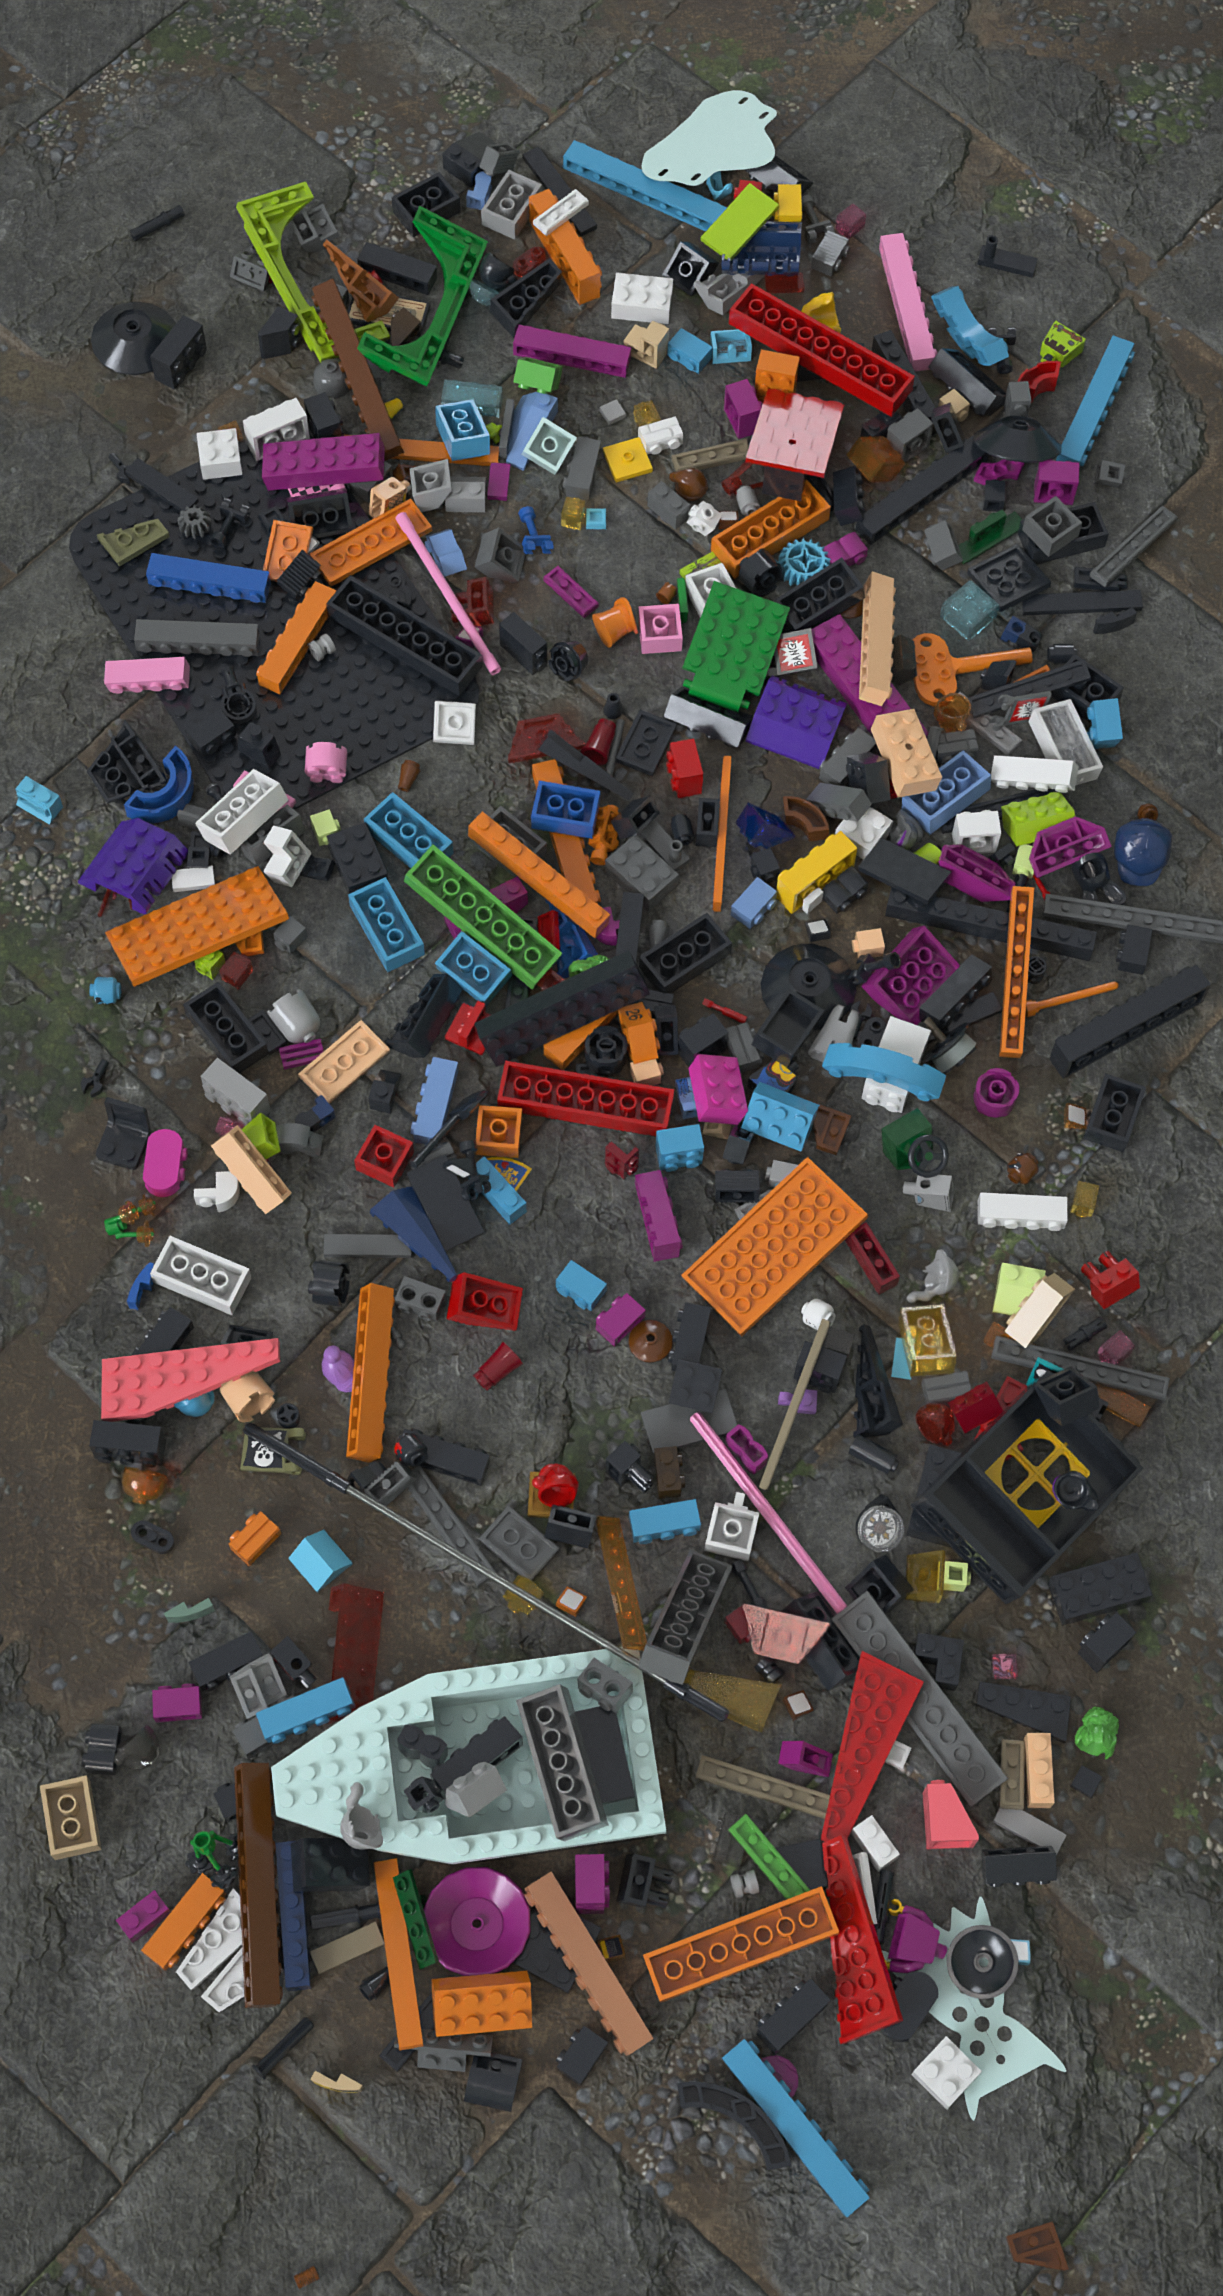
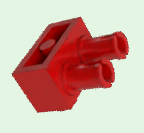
M1109 1251L1105 1252L1107 1257L1104 1253L1099 1257V1262L1107 1268L1104 1272L1100 1273L1092 1262H1087V1265L1084 1264L1081 1268V1272L1090 1280L1091 1296L1103 1309L1140 1288L1139 1272L1126 1258L1118 1262Z

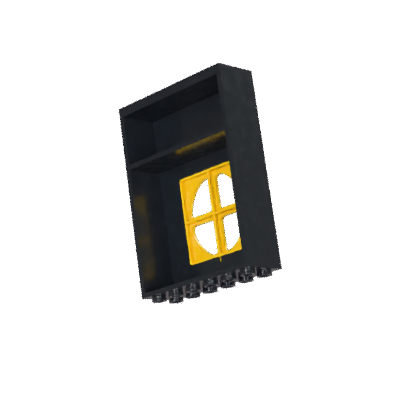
M1049 1370L1033 1380L911 1504L912 1508L965 1563H968V1566L1005 1605L1020 1598L1144 1469L1140 1465L1139 1460L1126 1451L1123 1443L1108 1432L1106 1425L1096 1420L1092 1412L1064 1426L1058 1424L1048 1415L1034 1388V1383L1054 1374ZM1035 1438L1045 1439L1052 1442L1055 1449L1036 1467L1018 1450L1017 1445L1020 1442ZM1007 1455H1012L1028 1472V1477L1011 1494L1004 1490L1001 1480L1002 1466ZM1060 1455H1064L1068 1459L1070 1471H1077L1083 1474L1091 1487L1097 1492L1099 1499L1097 1510L1085 1511L1083 1508L1064 1509L1057 1501L1052 1490L1053 1485L1044 1477V1472ZM1034 1482H1038L1051 1495L1055 1503L1053 1506L1043 1510H1028L1020 1507L1017 1500Z

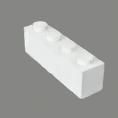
M994 756L991 781L997 787L1004 789L1009 786H1016L1017 789L1028 790V787L1039 791L1055 789L1057 792L1067 793L1068 790L1075 791L1078 765L1074 761Z
M980 1193L978 1198V1225H983L984 1227L1005 1226L1008 1229L1027 1227L1029 1230L1048 1228L1051 1231H1059L1064 1229L1067 1223V1197Z

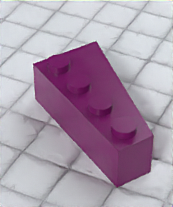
M661 1170L635 1175V1187L653 1262L679 1257L680 1249H683V1245L677 1231L676 1216H673L672 1199L671 1196L668 1197L666 1191L668 1189L666 1176L662 1177Z

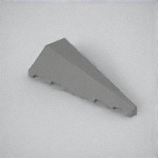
M713 274L706 281H695L694 287L708 309L724 315L751 283L756 285L765 275L721 274L715 277Z

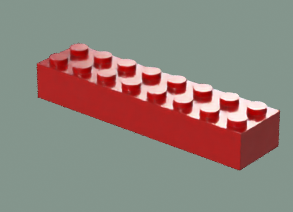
M505 1061L497 1105L498 1107L522 1108V1114L656 1136V1131L668 1129L674 1089Z

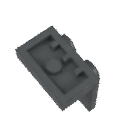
M252 245L234 255L230 277L265 291L268 285L269 273L255 247Z

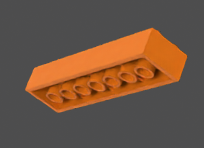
M821 1886L644 1954L643 1957L659 2001L662 2003L838 1935L839 1930Z

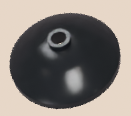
M975 1925L966 1928L953 1939L947 1953L949 1976L955 1986L970 1997L978 1999L997 1997L1010 1988L1018 1973L1019 1959L1017 1950L1011 1939L995 1927ZM982 1958H986L988 1960V1965L986 1967H981L980 1960Z

